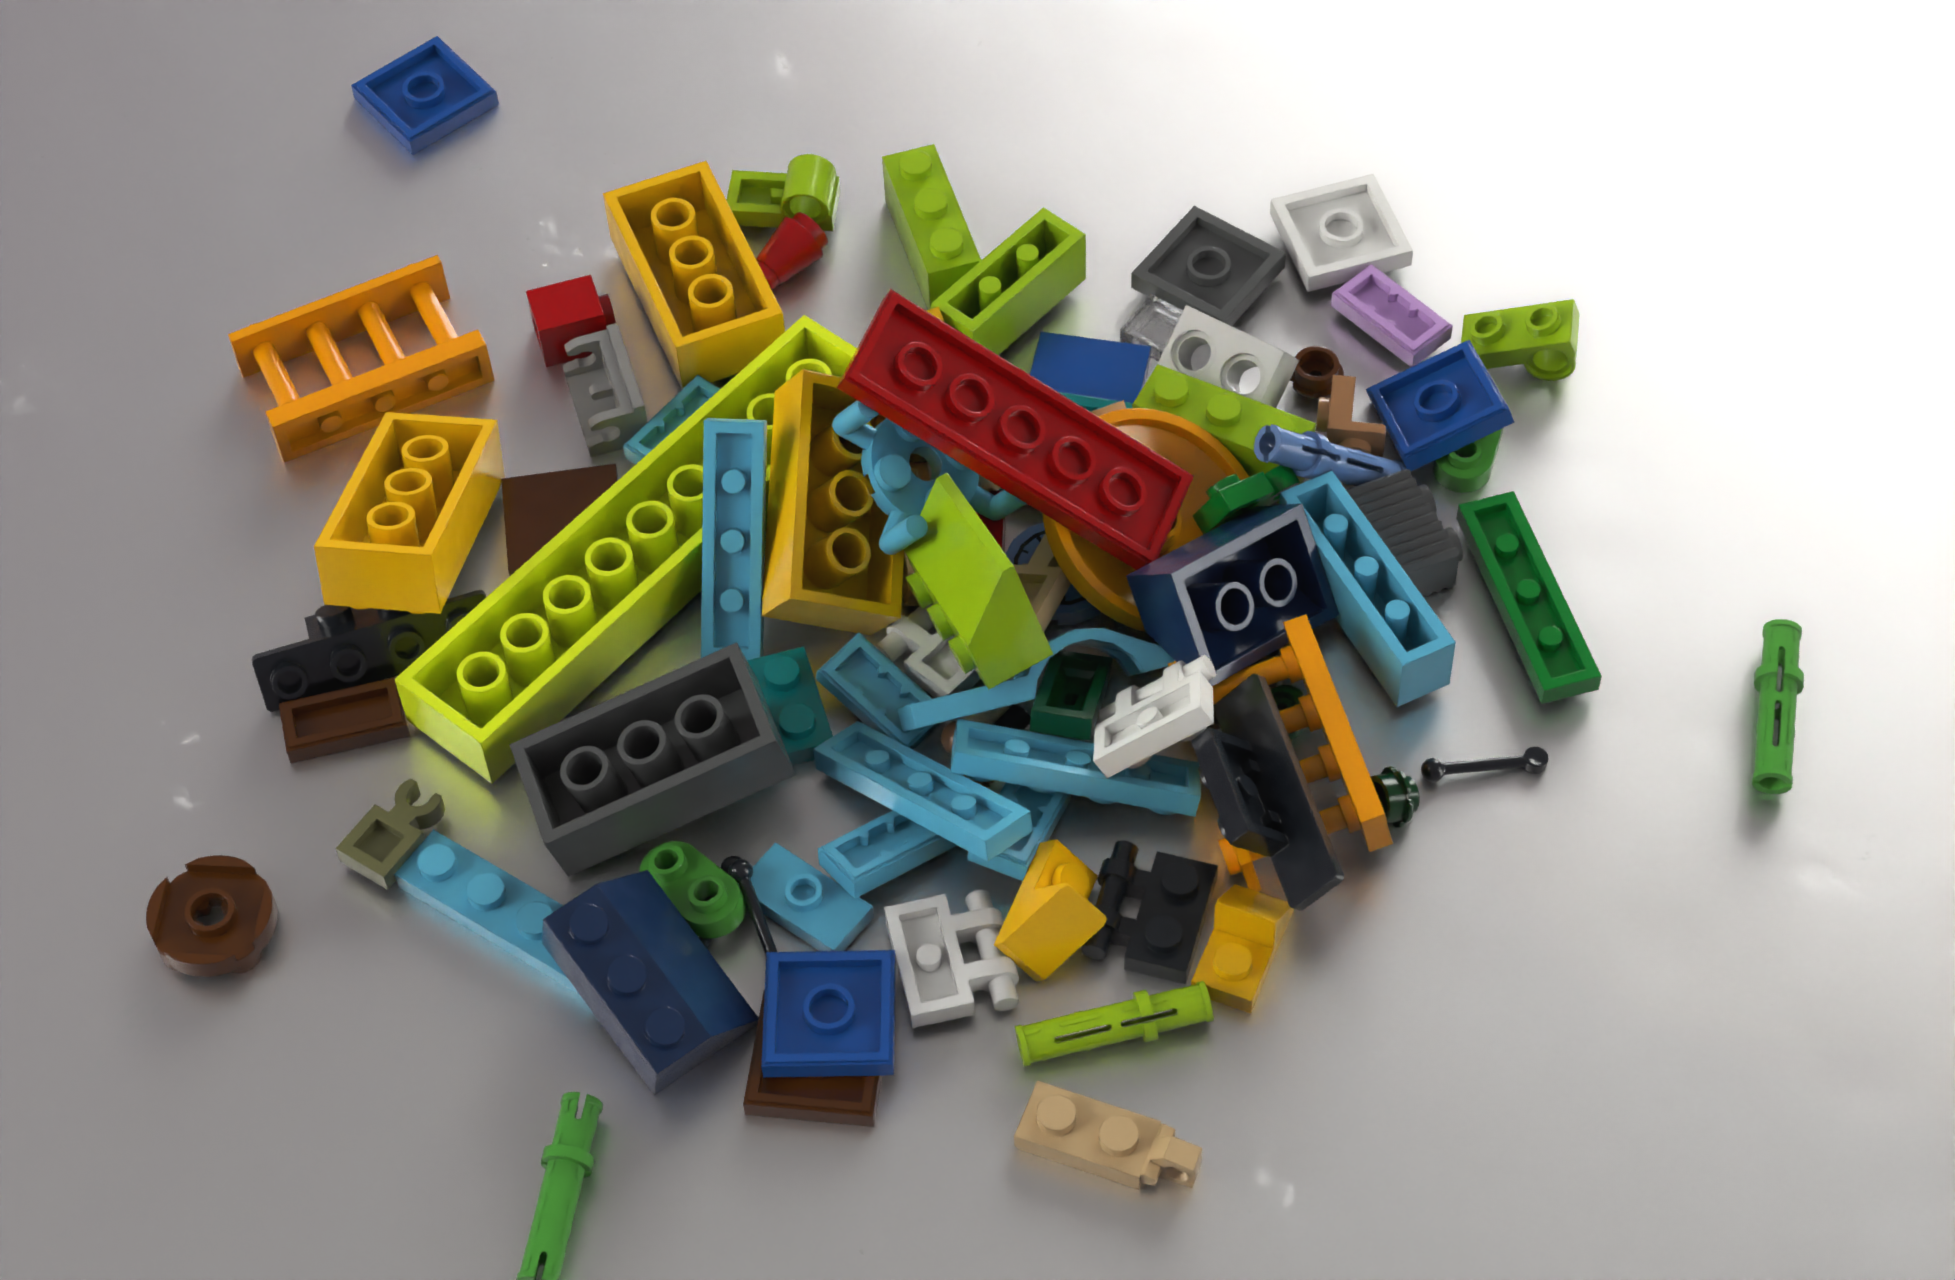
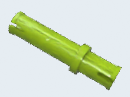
M1200 981L1195 985L1148 995L1145 989L1133 992V999L1014 1027L1021 1059L1025 1067L1031 1065V1063L1084 1052L1143 1037L1145 1043L1158 1040V1033L1205 1021L1207 1023L1214 1021L1206 984Z

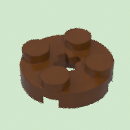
M213 855L201 857L185 864L187 871L178 875L171 883L168 877H166L156 887L147 906L146 924L154 944L168 968L187 975L213 977L230 972L245 973L259 963L261 951L268 945L275 932L278 910L267 882L256 873L252 865L245 860L231 856ZM213 906H221L225 917L220 922L204 926L203 922L197 921L199 916L209 915Z

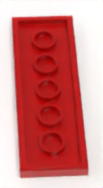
M892 289L883 298L836 387L1135 570L1158 559L1194 478V475Z

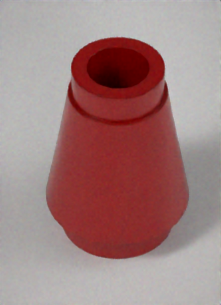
M797 212L792 218H783L756 258L771 290L773 291L777 286L782 285L823 257L822 250L828 245V238L821 227L804 213Z

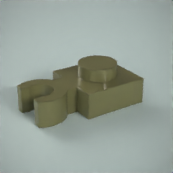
M408 779L397 789L394 799L396 805L389 812L375 804L335 848L340 862L389 890L396 882L394 874L425 840L424 833L420 829H427L436 825L444 816L446 809L442 796L435 793L426 804L412 806L421 794L417 781Z

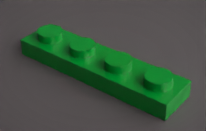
M1514 491L1459 504L1456 517L1458 524L1541 704L1599 690L1602 675Z

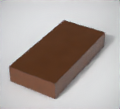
M396 677L279 703L285 747L290 763L410 737L408 722L394 680Z

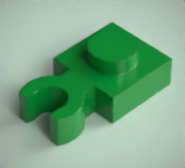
M1281 465L1265 474L1262 471L1241 481L1237 474L1230 475L1206 491L1209 500L1193 515V518L1204 535L1254 507L1269 506L1280 501V492L1298 485L1300 481L1292 468Z

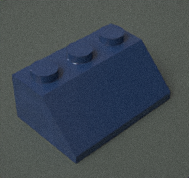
M1302 504L1254 507L1126 575L1145 632L1176 662L1182 660L1188 664L1206 655L1216 671V677L1208 680L1211 686L1218 684L1287 645L1289 641L1283 622L1306 614L1313 630L1340 615Z
M648 870L597 883L543 919L542 944L653 1095L662 1091L758 1024L759 1017Z

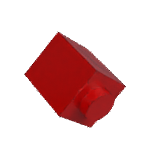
M591 275L526 291L533 327L546 368L590 356L592 352L589 351L568 356L564 346L576 337L606 330L607 325L616 323L608 294L598 296Z

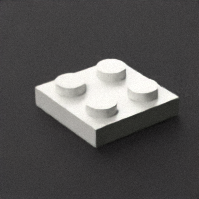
M1374 173L1271 199L1270 215L1307 292L1348 282L1371 264L1383 273L1412 266L1413 249Z

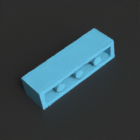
M1333 471L1280 492L1279 505H1303L1340 614L1334 618L1396 707L1449 685L1456 644L1455 640Z

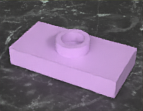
M1372 264L1332 293L1331 306L1410 367L1417 365L1451 339L1453 325Z

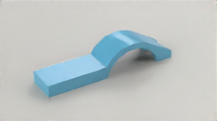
M1106 628L1074 629L1047 640L1053 655L1018 673L1011 680L1004 681L989 690L986 686L909 704L897 708L902 732L1033 700L1036 696L1038 678L1048 660L1064 647L1070 645L1099 649L1115 659L1127 676L1167 667L1168 663L1175 660L1159 645Z

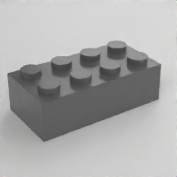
M737 642L509 744L544 845L568 877L796 775L757 677Z

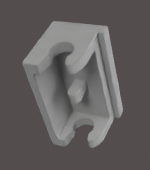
M617 323L607 325L606 330L576 337L564 346L568 356L578 355L586 351L592 352L586 358L575 359L562 365L590 457L623 449V445L647 423L645 405Z

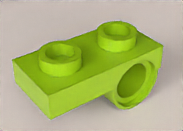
M803 154L790 161L787 173L732 170L726 200L739 226L777 228L783 218H792L797 212H801L812 218L823 231H834L841 192L840 179L836 175L835 167L830 161L818 155Z
M1570 299L1464 315L1461 343L1467 340L1471 341L1486 369L1524 364L1527 372L1538 379L1546 381L1561 380L1570 376L1576 368L1580 313L1575 300Z

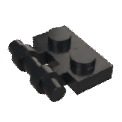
M1129 841L1115 842L1111 857L1103 860L1097 878L1101 889L1094 906L1107 917V921L1095 935L1082 945V953L1093 959H1103L1106 956L1110 943L1127 947L1124 956L1125 970L1186 984L1217 882L1218 865L1157 851L1151 872L1140 870L1134 866L1139 851L1138 847ZM1124 896L1142 900L1136 919L1124 917L1119 913Z

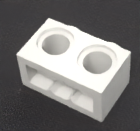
M1186 305L1157 364L1276 408L1299 360L1271 344ZM1209 344L1211 349L1209 362L1202 369L1193 371L1191 367L1193 352L1199 346ZM1258 367L1260 371L1258 386L1252 392L1242 394L1239 387L1241 376L1246 370Z

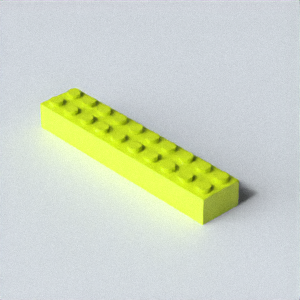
M803 315L394 679L407 721L493 784L516 763L509 744L560 722L702 591L704 420L707 418L767 420L765 531H767L775 390L803 369L842 377L857 348L806 315Z

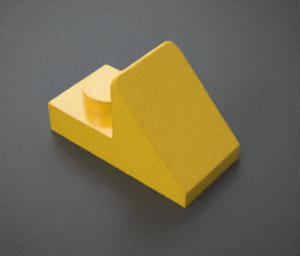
M1058 839L1041 842L994 942V946L1007 957H1010L1036 982L1045 980L1106 923L1107 917L1088 901L1098 875Z
M1234 884L1217 899L1215 904L1214 928L1193 975L1191 985L1203 981L1206 984L1210 1000L1251 1014L1294 911L1289 906L1288 901Z

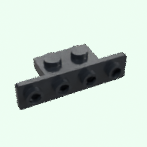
M476 590L448 598L441 614H413L408 611L373 608L354 609L335 605L320 607L316 610L315 615L304 618L309 639L258 653L252 657V665L266 709L270 712L280 710L279 703L398 676L486 598L485 592L483 590Z
M1252 674L1215 704L1214 712L1222 732L1208 727L1195 737L1191 743L1200 764L1198 769L1199 776L1210 791L1218 811V826L1221 833L1231 845L1237 848H1243L1270 857L1289 906L1303 911L1341 883L1344 879V873L1267 680L1263 676Z

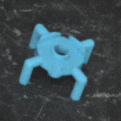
M857 400L833 419L832 427L834 432L863 449L861 456L863 476L868 474L875 491L871 496L877 506L888 515L879 539L880 549L885 554H897L926 535L928 525L920 514L936 478L945 473L950 475L975 512L992 521H999L1027 504L1005 490L994 495L979 487V474L887 418L875 428L867 423L879 413ZM911 454H918L928 461L931 467L930 481L921 480L914 475L909 464Z

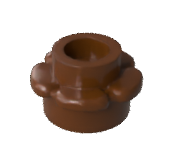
M1310 346L1302 349L1295 356L1299 362L1290 379L1293 382V389L1298 394L1308 398L1331 396L1333 375L1344 376V371L1337 355L1330 349L1322 346Z

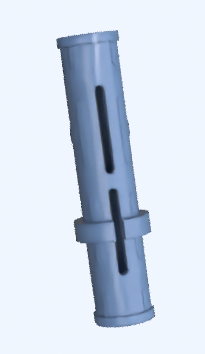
M1265 425L1259 430L1254 442V453L1261 462H1271L1292 468L1297 476L1306 479H1313L1333 471L1340 482L1358 486L1406 469L1401 461L1386 459L1362 452L1361 450L1331 443L1326 436L1313 431L1299 434L1282 429L1277 425Z

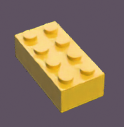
M707 161L603 193L611 240L681 389L697 375L711 383L738 374L785 332L783 312Z
M803 369L775 390L761 616L853 633L860 632L861 634L871 636L901 619L904 549L894 555L885 554L880 549L879 539L888 515L877 506L871 496L875 491L868 474L863 476L861 466L863 449L837 435L832 427L835 416L854 403L856 399L836 388L842 377ZM878 414L867 424L875 428L886 418Z
M386 412L314 545L324 605L347 606L354 609L373 608L408 611L413 614H441L501 487V479L505 478L498 420Z

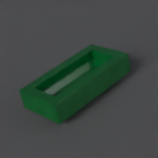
M1060 650L1052 656L1047 664L1031 709L1030 731L1073 740H1091L1099 716V710L1101 709L1111 678L1112 657Z

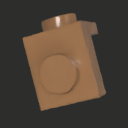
M1333 375L1331 398L1319 397L1316 431L1327 432V438L1331 443L1383 457L1386 426L1377 423L1352 421L1356 377Z

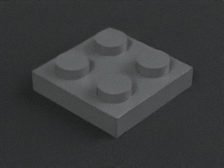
M1193 206L1131 273V288L1182 314L1187 305L1233 326L1285 268L1286 252Z

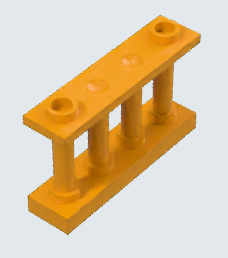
M438 255L407 265L404 268L228 334L243 378L262 371L278 404V407L267 410L265 413L277 449L284 463L379 426L386 412L411 414L495 381L487 345L479 330L477 329L458 337L440 302L450 299L442 262ZM419 311L437 345L405 357L388 322ZM367 331L384 366L353 377L336 342ZM315 351L332 386L300 398L283 363Z
M1305 614L1285 621L1283 624L1290 645L1279 649L1280 656L1246 667L1212 686L1213 705L1252 674L1265 677L1268 685L1288 678L1291 683L1303 680L1308 694L1298 698L1300 704L1283 709L1279 713L1288 734L1307 727L1310 733L1322 729L1327 744L1317 747L1319 754L1299 760L1308 784L1328 777L1329 782L1341 779L1347 795L1337 798L1338 805L1319 811L1328 835L1346 828L1349 834L1361 830L1369 852L1392 845L1393 841L1383 807L1308 617ZM1176 661L1168 663V667L1176 663ZM1226 838L1218 840L1230 876L1243 872L1248 888L1258 892L1262 891L1253 861L1267 856L1243 848H1237L1231 845Z

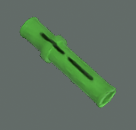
M1775 619L1764 624L1761 666L1754 673V687L1759 692V705L1756 726L1755 771L1752 785L1756 790L1767 794H1782L1792 788L1797 695L1804 688V673L1799 668V647L1802 627L1798 623L1787 619ZM1778 666L1782 668L1780 692L1776 690ZM1780 703L1779 708L1776 709L1775 704ZM1774 719L1778 720L1777 746L1773 745Z
M568 1092L561 1097V1108L553 1142L551 1145L545 1146L541 1158V1166L546 1170L520 1272L517 1274L516 1280H536L540 1266H544L541 1280H560L583 1178L590 1177L595 1160L594 1156L590 1154L599 1115L603 1110V1103L592 1095H586L580 1119H576L580 1092Z

